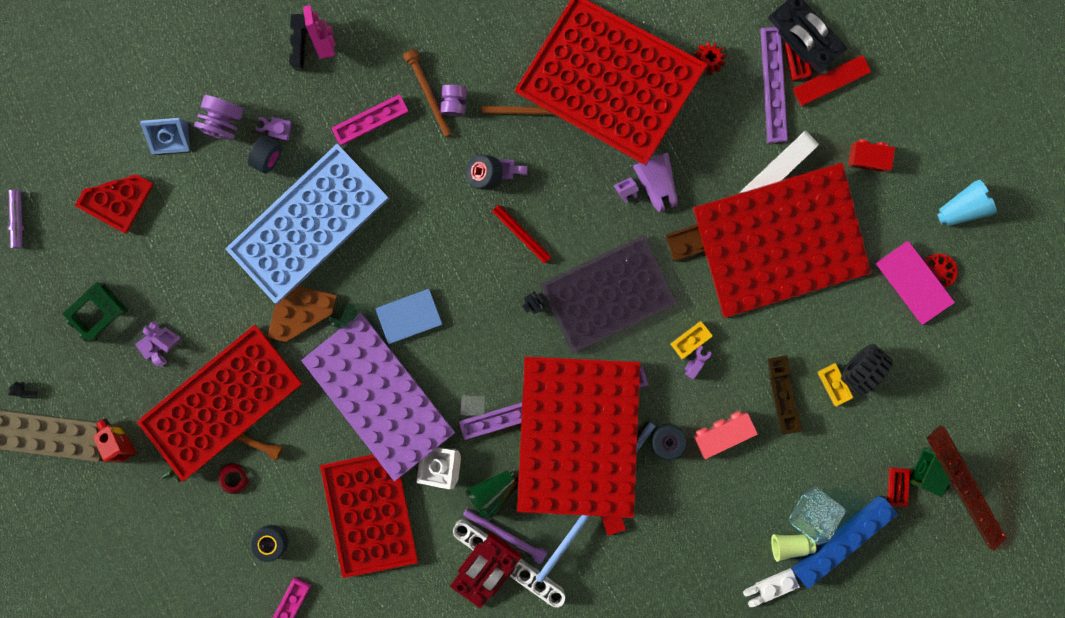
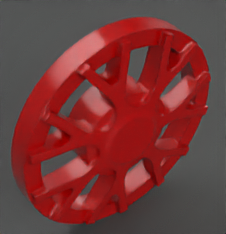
M933 254L924 260L939 282L940 279L944 278L946 283L943 286L944 289L954 283L958 270L955 261L945 254ZM939 257H944L943 264L938 263ZM931 259L935 263L932 267L927 263ZM950 262L953 267L947 270L946 264ZM947 272L953 273L952 279L946 277Z

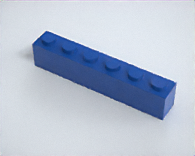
M880 496L876 497L817 546L816 553L808 554V556H805L791 568L792 571L809 589L898 515L886 499Z

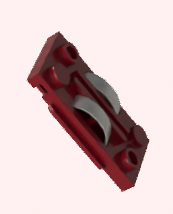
M490 532L483 543H478L458 569L459 574L453 580L450 587L481 609L513 573L515 565L521 559L522 554Z

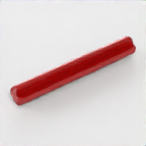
M500 205L493 209L492 212L544 264L551 259V255Z

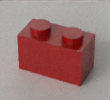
M859 139L858 142L851 144L848 167L885 173L891 171L895 147H890L889 143L878 142L877 144H870L869 140Z

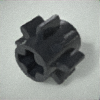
M534 291L523 298L525 304L522 307L526 313L531 311L534 315L545 307L543 302L546 301V298L542 292L537 295Z

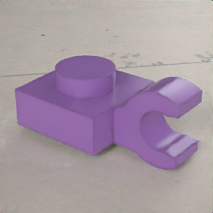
M498 159L503 167L502 179L513 180L514 174L527 175V166H514V160Z
M146 336L135 344L146 360L152 358V362L156 367H162L167 363L160 353L163 349L152 342L153 337Z
M699 346L696 349L697 358L694 361L690 360L685 367V375L690 379L695 378L703 367L704 362L711 356L710 351L705 356L701 355L700 352L703 346Z

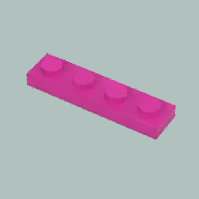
M399 94L331 129L339 145L343 146L409 113Z

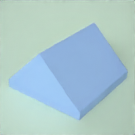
M170 118L140 122L151 154L190 151L187 121L181 118Z

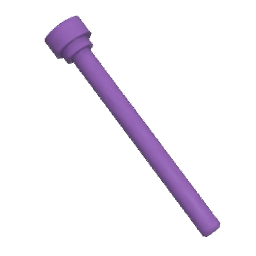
M465 510L463 514L465 517L531 554L534 561L541 565L548 552L542 547L534 548L495 524L487 522L486 519L471 510Z

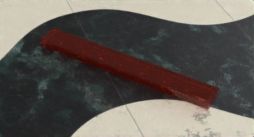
M940 425L927 437V440L988 548L994 551L1007 538L944 426Z

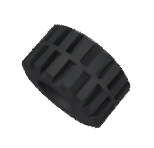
M870 344L861 349L849 361L842 372L841 380L858 395H865L884 380L892 367L893 359L875 344Z

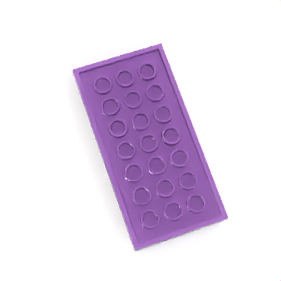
M359 313L301 360L394 481L456 433L363 313Z

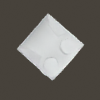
M437 447L419 462L416 483L454 489L459 478L461 462L459 450Z

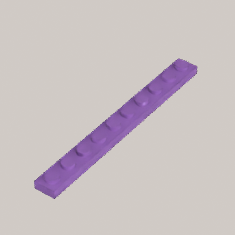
M643 366L640 367L639 388L648 385ZM522 402L459 421L464 440L521 423Z

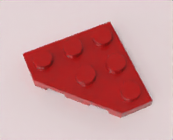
M137 174L130 175L120 180H113L96 187L83 189L75 207L124 234H128L155 184Z

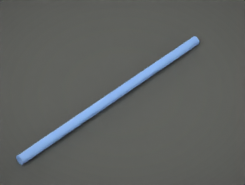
M651 422L648 423L637 438V451L656 427ZM581 515L536 577L541 583L544 581L590 516Z

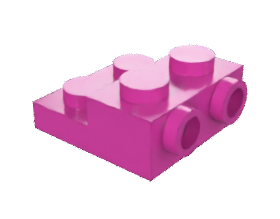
M311 5L304 6L306 28L319 58L334 56L335 51L333 47L336 46L331 25L327 26L325 19L320 20L317 11L313 12Z

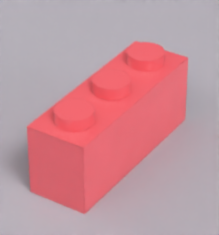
M737 411L731 414V418L726 421L721 419L714 422V426L709 429L704 427L697 430L693 438L702 457L707 459L758 435L748 413Z

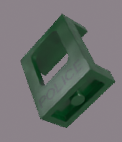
M96 282L62 314L66 318V323L76 328L82 340L96 342L98 340L97 336L118 316H124L129 310L104 283ZM89 300L93 301L104 314V317L91 329L75 314Z

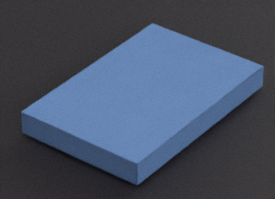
M430 289L375 308L388 344L443 325Z

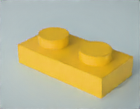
M699 321L671 342L670 345L679 357L683 359L710 339L712 334L702 321Z
M836 363L817 372L834 406L837 407L853 398L848 386L841 380L842 374Z

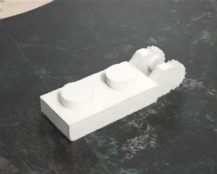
M790 568L757 582L756 585L745 589L743 593L745 596H750L759 591L761 596L748 602L749 607H754L800 587Z

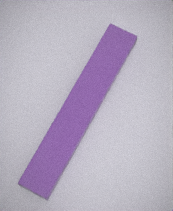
M776 27L761 28L767 143L788 142L782 38L778 34L779 30Z

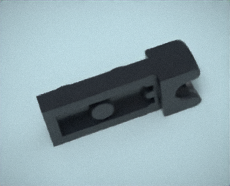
M291 14L290 28L294 33L290 36V44L293 46V51L289 55V63L295 71H303L305 33L309 32L306 28L304 14Z

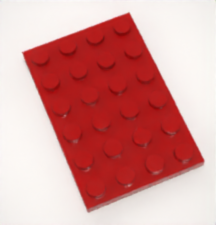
M373 454L321 464L320 470L342 578L418 563L402 478L400 477L394 481Z

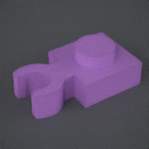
M263 117L258 118L265 125L263 128L256 127L257 131L261 133L269 131V137L285 141L289 140L292 127L291 121L272 117L271 122Z
M151 321L149 327L145 326L143 329V333L153 337L152 342L165 352H168L179 343L180 337L166 327L160 329L159 325L154 321Z

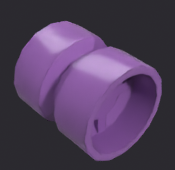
M443 85L442 98L444 101L441 102V114L465 116L466 104L463 101L467 98V87Z

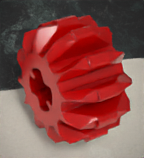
M709 41L706 42L705 46L701 44L698 47L699 51L694 52L697 59L707 63L708 67L703 74L707 70H709L710 75L714 74V70L720 72V66H724L726 63L722 60L726 58V54H720L724 48L720 47L717 49V42L712 47ZM708 55L710 56V58H713L712 62H710L709 59H706Z

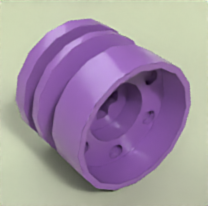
M204 95L200 107L207 111L208 114H198L197 118L204 120L205 123L195 122L194 127L207 135L219 139L234 140L235 135L227 132V130L237 131L238 128L230 124V121H240L244 109L225 100Z

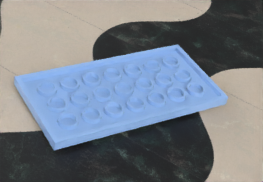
M336 144L241 233L226 250L269 298L278 305L381 208L389 198L348 154Z

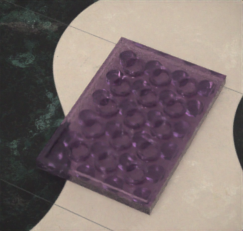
M644 235L540 284L572 353L677 304Z

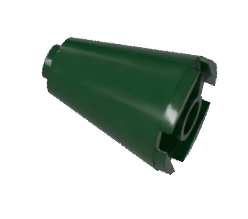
M506 470L468 488L465 494L472 499V504L488 522L518 487L517 481L519 479L513 471L509 473Z

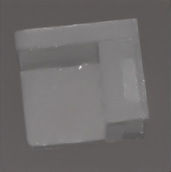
M463 394L461 415L483 416L486 395Z

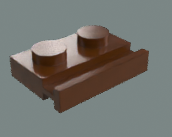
M697 224L665 235L673 261L704 251Z

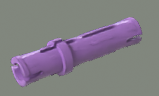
M8 190L10 248H23L22 231H24V226H22L21 190ZM14 202H16L17 217H15ZM15 221L17 222V237H15Z

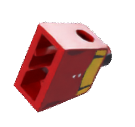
M107 418L96 423L100 431L93 438L104 462L122 463L137 453L121 427L111 426Z

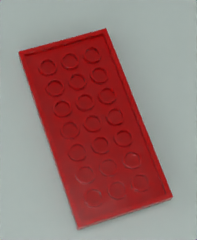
M253 325L141 417L137 424L180 480L184 482L296 391L303 383L257 325Z

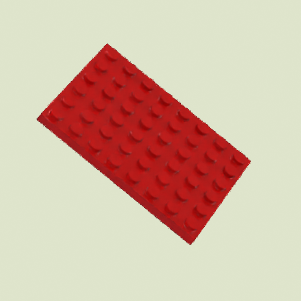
M570 0L514 91L521 97L642 165L647 166L708 66L707 63L588 0Z
M843 162L693 207L724 318L871 274Z
M524 357L517 512L634 518L640 362Z

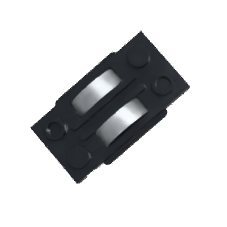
M787 0L768 17L779 30L778 34L805 63L808 62L818 74L822 73L848 49L804 0Z

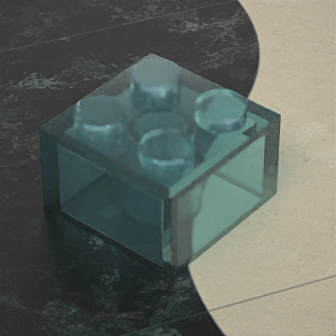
M815 486L804 491L788 522L814 543L820 545L831 540L846 509Z

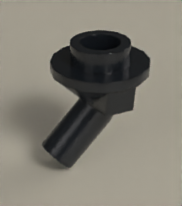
M17 381L8 388L10 390L9 396L37 399V391H24V381L21 383Z

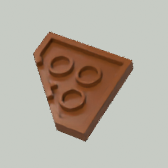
M297 286L278 305L275 304L267 337L284 342L290 341L295 336L334 313L338 295Z

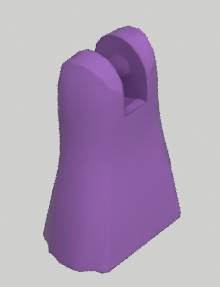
M668 153L650 159L647 166L641 163L633 166L654 208L659 213L665 211L661 198L663 196H667L671 208L678 206Z

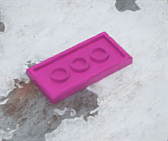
M909 241L904 242L875 263L921 325L955 303Z

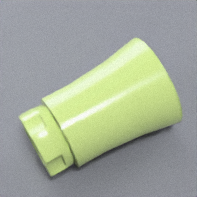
M772 535V551L777 562L816 553V543L813 535Z

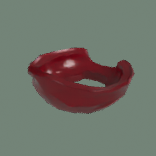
M231 463L221 469L219 484L225 492L239 494L247 488L249 478L240 464ZM230 472H239L242 476V480L235 487H230L225 482V477Z

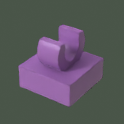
M631 177L614 185L617 194L625 203L628 202L627 196L631 194L635 199L637 198L636 192L639 189Z

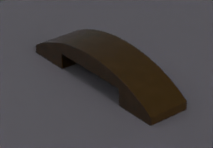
M786 355L769 358L767 360L770 385L782 435L802 432L789 376L791 372L788 357Z

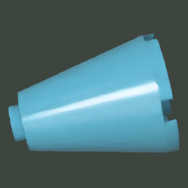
M980 179L974 181L939 209L940 213L937 216L942 225L951 226L992 216L997 213L995 203L987 193L989 191Z

